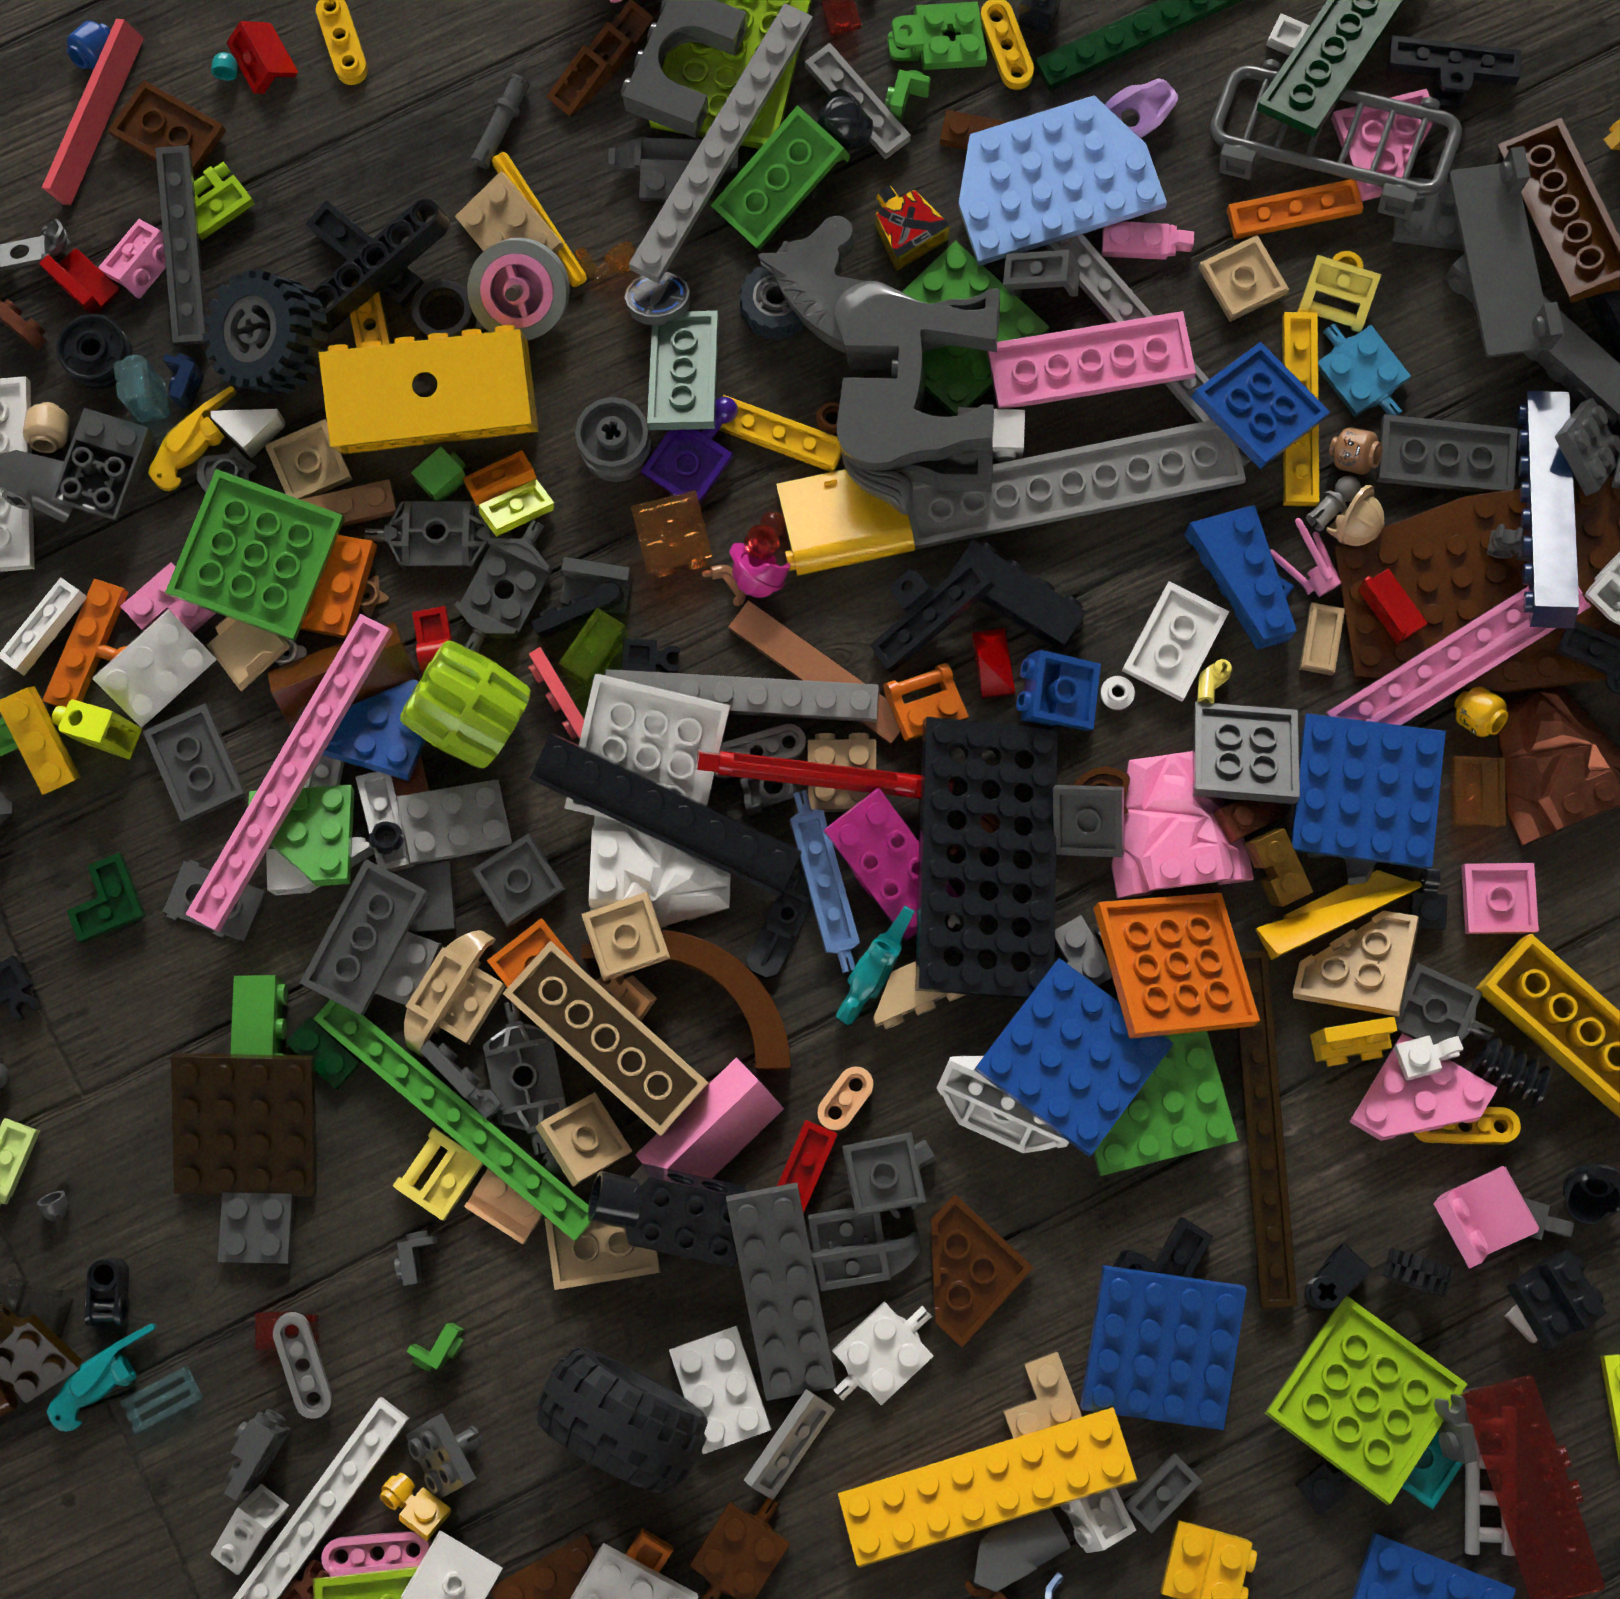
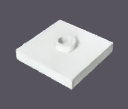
M439 1531L400 1598L485 1599L503 1568L444 1532Z

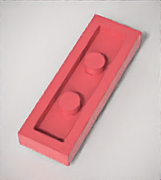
M541 647L529 653L533 664L528 667L538 684L545 681L550 689V692L545 694L554 711L562 709L567 720L562 722L571 739L573 740L577 737L580 739L584 719Z

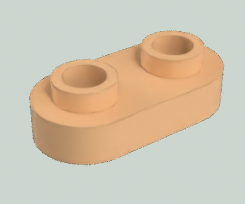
M856 1066L846 1069L823 1098L817 1113L820 1123L826 1129L838 1131L847 1127L868 1099L873 1090V1079L866 1069ZM852 1079L861 1080L863 1087L860 1091L855 1092L850 1089L849 1083ZM832 1107H839L842 1111V1116L837 1120L831 1119L828 1115Z

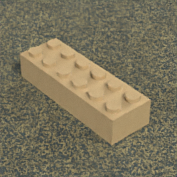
M551 941L502 993L660 1136L665 1134L709 1084Z

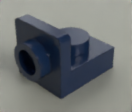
M165 354L163 362L172 372L177 373L170 380L169 396L178 407L191 410L204 374L196 365V361L191 357L183 354H177L176 357Z

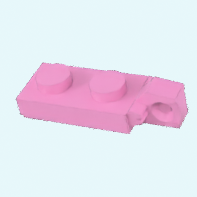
M1119 222L1103 227L1101 256L1166 260L1167 256H1175L1176 251H1192L1194 231L1177 230L1175 225L1162 223Z

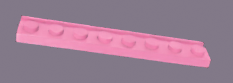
M1527 586L1325 714L1331 717L1402 725L1556 628L1530 627L1529 613L1523 612L1524 593L1529 592ZM1578 587V614L1590 608L1591 605L1585 600L1582 591Z

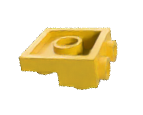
M1395 1016L1324 1028L1310 1034L1315 1061H1326L1327 1067L1347 1064V1057L1361 1055L1362 1061L1382 1058V1051L1392 1048L1390 1033L1398 1031Z
M1177 1519L1160 1592L1163 1595L1177 1599H1248V1588L1244 1587L1243 1583L1246 1572L1252 1573L1254 1570L1257 1552L1251 1550L1252 1542L1248 1539Z

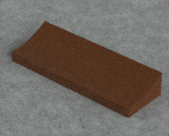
M1562 118L1498 144L1502 160L1505 159L1511 148L1522 146L1525 148L1531 177L1521 191L1524 207L1570 304L1597 294L1620 290V236Z

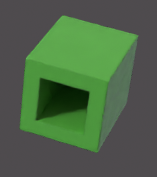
M439 447L416 467L411 474L417 484L433 501H445L465 484L462 478L466 477L463 471L466 465L455 452L448 454L442 447Z

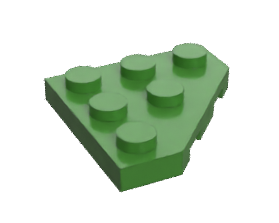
M352 785L303 788L271 842L273 848L289 863L298 868L315 886L350 884L354 789ZM249 791L248 806L257 791Z

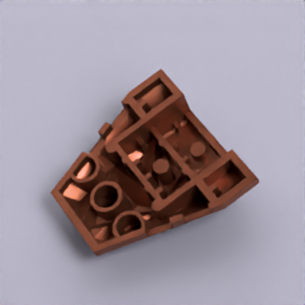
M1561 686L1549 687L1506 704L1508 719L1504 727L1497 733L1498 750L1502 753L1504 771L1501 773L1502 784H1506L1508 802L1505 804L1506 817L1520 846L1551 835L1559 829L1609 809L1620 807V750Z

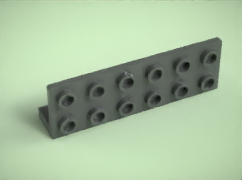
M1524 146L1511 148L1501 164L1450 171L1448 177L1485 356L1492 358L1553 349L1564 335L1558 302L1545 304L1521 194V191L1531 177Z

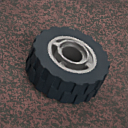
M758 266L753 269V272L745 277L744 284L742 283L740 288V311L746 326L750 327L754 334H759L768 340L769 338L781 340V338L785 337L790 338L796 332L799 333L803 329L804 323L783 297L775 275L763 267L759 268ZM772 299H780L783 302L780 304H772L769 301Z

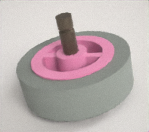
M511 238L489 247L477 258L468 277L467 294L472 312L480 324L489 332H495L494 328L497 326L514 325L515 330L520 329L527 340H532L548 332L561 319L569 301L570 286L563 263L551 249L535 240Z

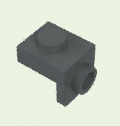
M427 1231L406 1234L407 1241L397 1243L399 1258H395L394 1261L397 1279L403 1280V1286L424 1283L419 1247L438 1244V1236L428 1237Z

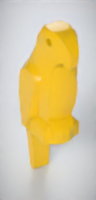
M229 386L203 403L167 433L148 471L151 479L160 489L164 491L176 489L182 483L181 478L177 477L178 470L194 463L205 453L209 445H219L225 438L218 427L212 422L210 416L211 411H216L236 395V391L232 386Z

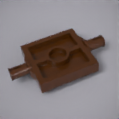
M766 1496L765 1501L756 1514L744 1511L732 1502H728L689 1562V1566L705 1576L709 1584H711L702 1599H719L722 1593L732 1595L737 1599L756 1598L790 1545L789 1541L776 1533L768 1523L780 1505L777 1501Z

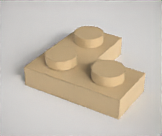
M1058 1352L1024 1364L1036 1399L1003 1411L1013 1438L1082 1417Z

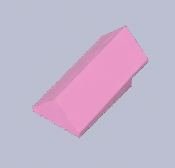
M736 1057L704 1088L663 1136L657 1133L635 1156L642 1164L712 1179L753 1141L784 1108Z

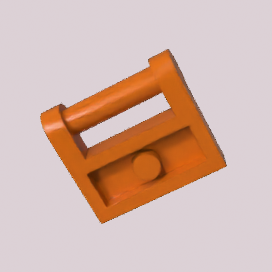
M948 663L937 665L933 671L898 683L893 680L884 684L886 698L905 742L922 736L923 720L926 717L965 721L969 718L953 681V673ZM936 683L940 684L941 692L904 704L902 695Z

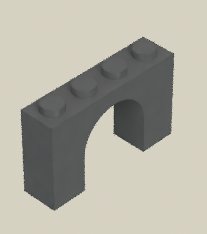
M663 0L660 8V18L657 23L653 22L647 35L648 43L644 51L640 50L634 62L635 70L631 78L627 77L621 89V96L623 97L627 112L697 138L709 113L707 95L671 81L662 72V63L672 49L690 42L702 43L735 56L748 29L747 14L745 11L716 0Z

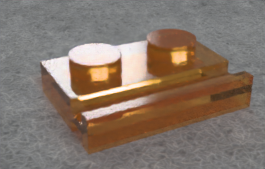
M1454 756L1451 759L1452 826L1504 827L1506 825L1505 758Z

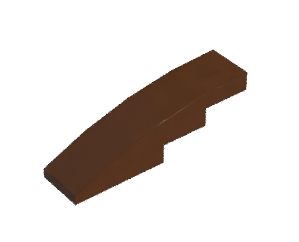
M629 0L612 25L607 21L590 46L587 47L585 44L582 46L546 98L572 118L615 75L648 35L652 23H657L658 21L633 0Z

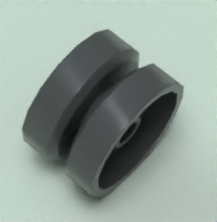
M609 397L599 399L586 407L578 418L575 430L577 445L584 464L592 474L602 480L620 482L630 480L641 473L640 471L651 457L652 442L646 417L638 406L626 399Z

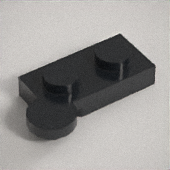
M1577 621L1575 622L1574 629L1565 628L1554 653L1605 674L1607 688L1613 693L1620 694V640Z

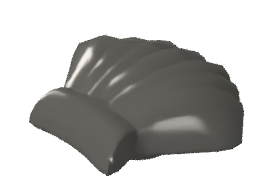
M233 447L228 454L201 457L198 460L197 481L202 489L207 492L216 469L249 481V476L256 471L257 466L248 461L236 447Z

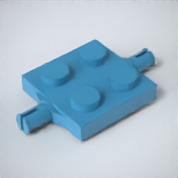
M1332 324L1325 329L1323 333L1335 347L1331 353L1318 361V371L1352 415L1356 417L1368 408L1378 405L1382 407L1387 415H1400L1402 410L1391 398V395L1395 389L1406 383L1411 375L1373 326L1370 325L1357 335L1348 338L1343 336L1336 327V324Z

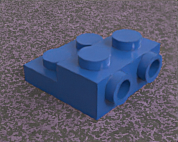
M1043 650L1029 654L1028 658L1023 660L1020 668V675L1022 678H1025L1024 691L1019 693L1016 702L1017 710L1022 711L1021 720L1049 727L1060 725L1083 731L1093 730L1101 664Z

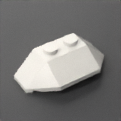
M984 1056L950 1057L938 1083L937 1090L940 1095H943L948 1108L959 1125L1021 1153L1042 1151L1054 1147H1067L1069 1142L974 1070Z

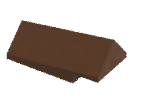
M396 622L385 625L393 633L351 705L412 679L420 681ZM344 641L268 671L271 694L291 731L297 724Z

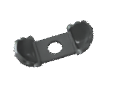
M54 219L48 226L44 225L39 237L0 244V271L37 264L48 254L53 259L60 256L71 243L61 222L58 219ZM21 248L29 249L25 257L20 259L12 258V254L16 250Z

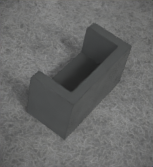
M1070 250L1006 254L1003 286L1010 295L1017 296L1021 300L1022 289L1064 287L1070 297L1078 296L1080 265Z

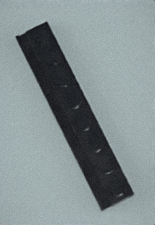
M550 733L533 773L529 778L781 897L802 853V850L554 733Z

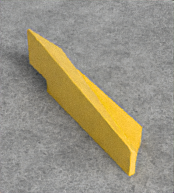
M1376 870L1372 872L1370 879L1366 883L1345 885L1284 915L1283 920L1260 926L1255 930L1266 951H1268L1270 959L1273 960L1423 886L1418 881L1412 882Z

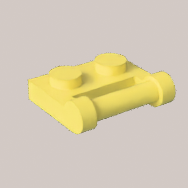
M1317 255L1297 312L1318 313V317L1350 326L1352 331L1360 333L1367 318L1381 274ZM1315 292L1358 304L1357 313L1354 314L1313 301Z
M433 1127L427 1135L429 1140L402 1178L398 1177L393 1187L440 1220L445 1221L483 1163L445 1133ZM440 1146L448 1150L421 1191L414 1187V1184Z

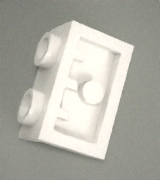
M1116 1488L1060 1505L1062 1510L1067 1513L1073 1525L1076 1541L1084 1548L1086 1553L1103 1551L1136 1531Z

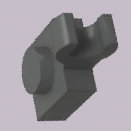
M1523 1198L1539 1226L1538 1232L1528 1236V1238L1542 1240L1544 1231L1562 1237L1572 1236L1573 1222L1549 1217L1550 1205Z
M1456 1394L1451 1395L1452 1405L1450 1409L1448 1400L1436 1398L1434 1402L1435 1411L1444 1419L1439 1428V1444L1442 1449V1456L1464 1464L1476 1462L1477 1453L1473 1424L1466 1422V1401L1464 1397Z

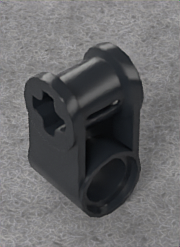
M1342 1243L1331 1253L1320 1270L1307 1283L1304 1291L1305 1299L1315 1309L1334 1308L1341 1303L1351 1290L1361 1283L1372 1268L1349 1246ZM1328 1286L1329 1290L1326 1294L1330 1299L1320 1300L1321 1291L1318 1287Z
M112 1257L97 1260L88 1268L86 1302L84 1306V1320L88 1327H94L96 1323H116V1326L124 1327L128 1321L129 1267L121 1258ZM106 1265H109L114 1271V1278L111 1283H107L102 1275ZM102 1309H110L111 1311H102Z

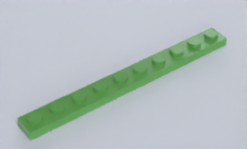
M330 999L314 1017L313 1020L571 1239L577 1242L593 1222L588 1220V1204L364 1015H360Z

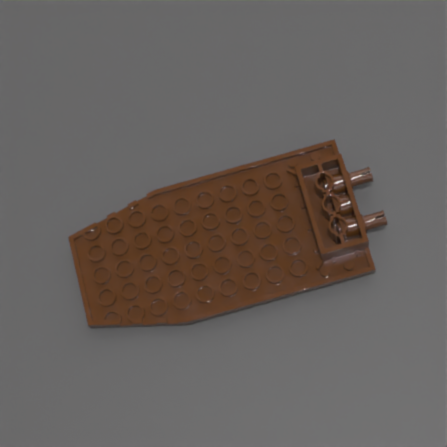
M1611 476L1606 479L1599 491L1585 496L1578 481H1574L1578 587L1582 591L1585 600L1591 605L1590 608L1577 615L1576 621L1620 640V625L1610 621L1584 596L1589 587L1595 582V577L1620 552V489L1611 487L1614 477ZM1520 489L1464 496L1384 527L1378 537L1367 544L1360 546L1340 544L1334 547L1336 571L1342 582L1339 585L1342 608L1345 609L1344 622L1354 679L1379 680L1528 586L1522 584L1523 565L1528 564L1527 561L1516 560V555H1513L1511 558H1496L1487 554L1490 533L1496 530L1499 524H1504L1505 529L1509 530L1521 528L1522 509H1526V503H1520ZM1524 530V536H1527V530ZM1388 568L1428 623L1426 627L1399 644L1394 642L1358 590L1363 579L1368 576L1374 578ZM1556 628L1458 690L1467 691L1475 687H1485L1494 694L1602 681L1605 680L1606 675L1554 653L1565 628Z

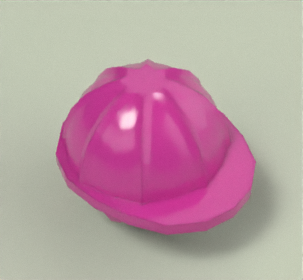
M734 543L731 546L729 552L734 561L732 574L739 590L743 591L746 595L763 598L784 587L785 578L791 567L789 563L779 566L773 554L765 556L755 548L744 543Z

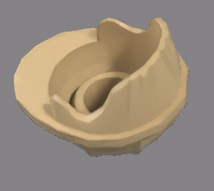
M1365 485L1361 488L1348 509L1342 512L1341 515H1338L1336 520L1327 527L1326 530L1337 538L1338 542L1344 545L1360 546L1375 540L1379 533H1381L1384 527V511L1379 501L1374 497V487Z

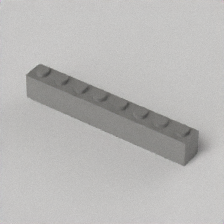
M606 669L605 676L731 705L729 714L878 722L880 688L877 684Z

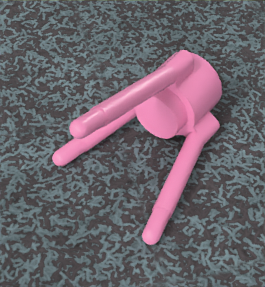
M1297 518L1295 523L1317 564L1316 567L1307 573L1310 579L1307 580L1273 549H1270L1272 558L1304 587L1307 594L1315 591L1318 597H1321L1339 586L1342 582L1331 562L1320 534L1316 531L1313 533L1315 545L1303 521Z

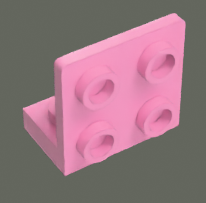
M1504 1166L1441 1194L1433 1203L1469 1268L1481 1264L1488 1254L1533 1235L1539 1230L1537 1222Z

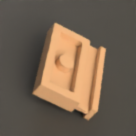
M489 1168L474 1189L468 1202L464 1205L465 1208L521 1244L526 1243L530 1233L543 1215Z

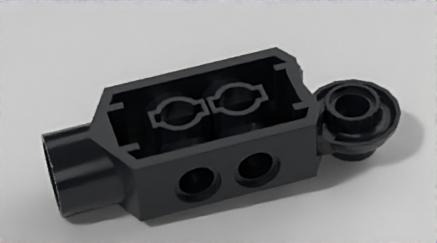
M644 1163L631 1177L600 1171L596 1176L590 1195L588 1220L623 1228L628 1244L631 1246L732 1267L738 1262L726 1196L745 1193L747 1190L742 1185Z

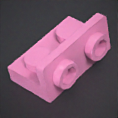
M138 219L98 268L107 277L123 285L135 297L141 298L166 268L163 232Z

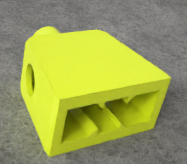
M73 699L69 701L67 707L57 706L52 714V723L59 726L58 729L61 733L82 744L129 760L142 731V728L111 710Z

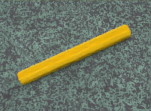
M501 152L494 156L492 162L497 173L503 172L508 176L564 244L556 255L566 269L570 285L578 287L585 283L587 280L586 273L508 154Z

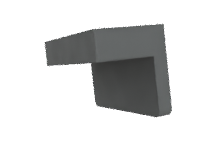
M564 557L561 568L565 577L560 598L562 605H570L569 601L579 595L587 594L588 597L592 596L597 586L606 585V582H611L622 589L625 597L622 604L616 605L615 608L606 612L622 615L626 613L633 580L629 567Z

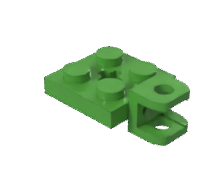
M978 2L915 5L914 15L899 16L892 21V31L888 34L887 42L890 58L895 61H919L921 56L923 70L981 67L986 65L987 54ZM949 30L956 33L957 36L955 41H950L949 37L943 36L942 33H946ZM896 46L901 47V48H906V49H905V50H900V49H898Z

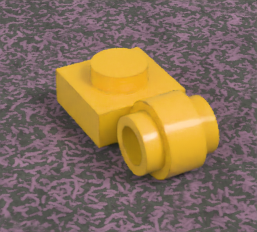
M399 1473L397 1476H391L381 1488L382 1493L379 1495L381 1501L392 1510H396L398 1506L404 1508L399 1514V1521L427 1542L448 1518L451 1508L424 1487L416 1496H413L412 1490L415 1488V1485L405 1474Z

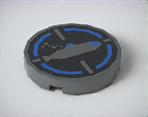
M665 272L659 284L644 276H640L631 282L625 293L627 311L631 313L633 319L646 325L668 324V319L675 317V320L681 318L689 309L691 301L687 282L680 276L670 272Z

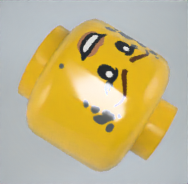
M1475 687L1470 691H1463L1457 697L1454 704L1456 708L1455 719L1458 724L1478 737L1497 734L1504 727L1508 719L1506 702L1485 687Z

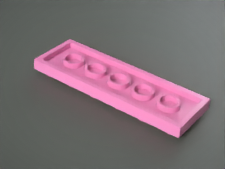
M1183 311L997 342V352L986 351L997 409H1012L1191 379L1196 375Z

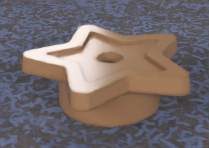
M378 576L367 580L360 608L367 617H372L376 605L389 600V597L379 590ZM366 593H369L370 597L367 599L364 598V595Z

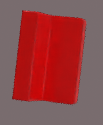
M240 21L226 42L254 94H265L276 77L295 78L298 74L297 68L271 23Z
M77 248L73 249L59 264L49 254L39 262L47 274L89 314H98L121 292L119 287Z
M1389 568L1374 578L1368 576L1363 579L1358 589L1396 644L1426 627L1428 623Z

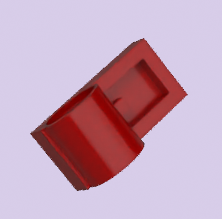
M446 606L412 612L417 639L416 654L422 674H424L426 667L443 643L448 640L453 641Z

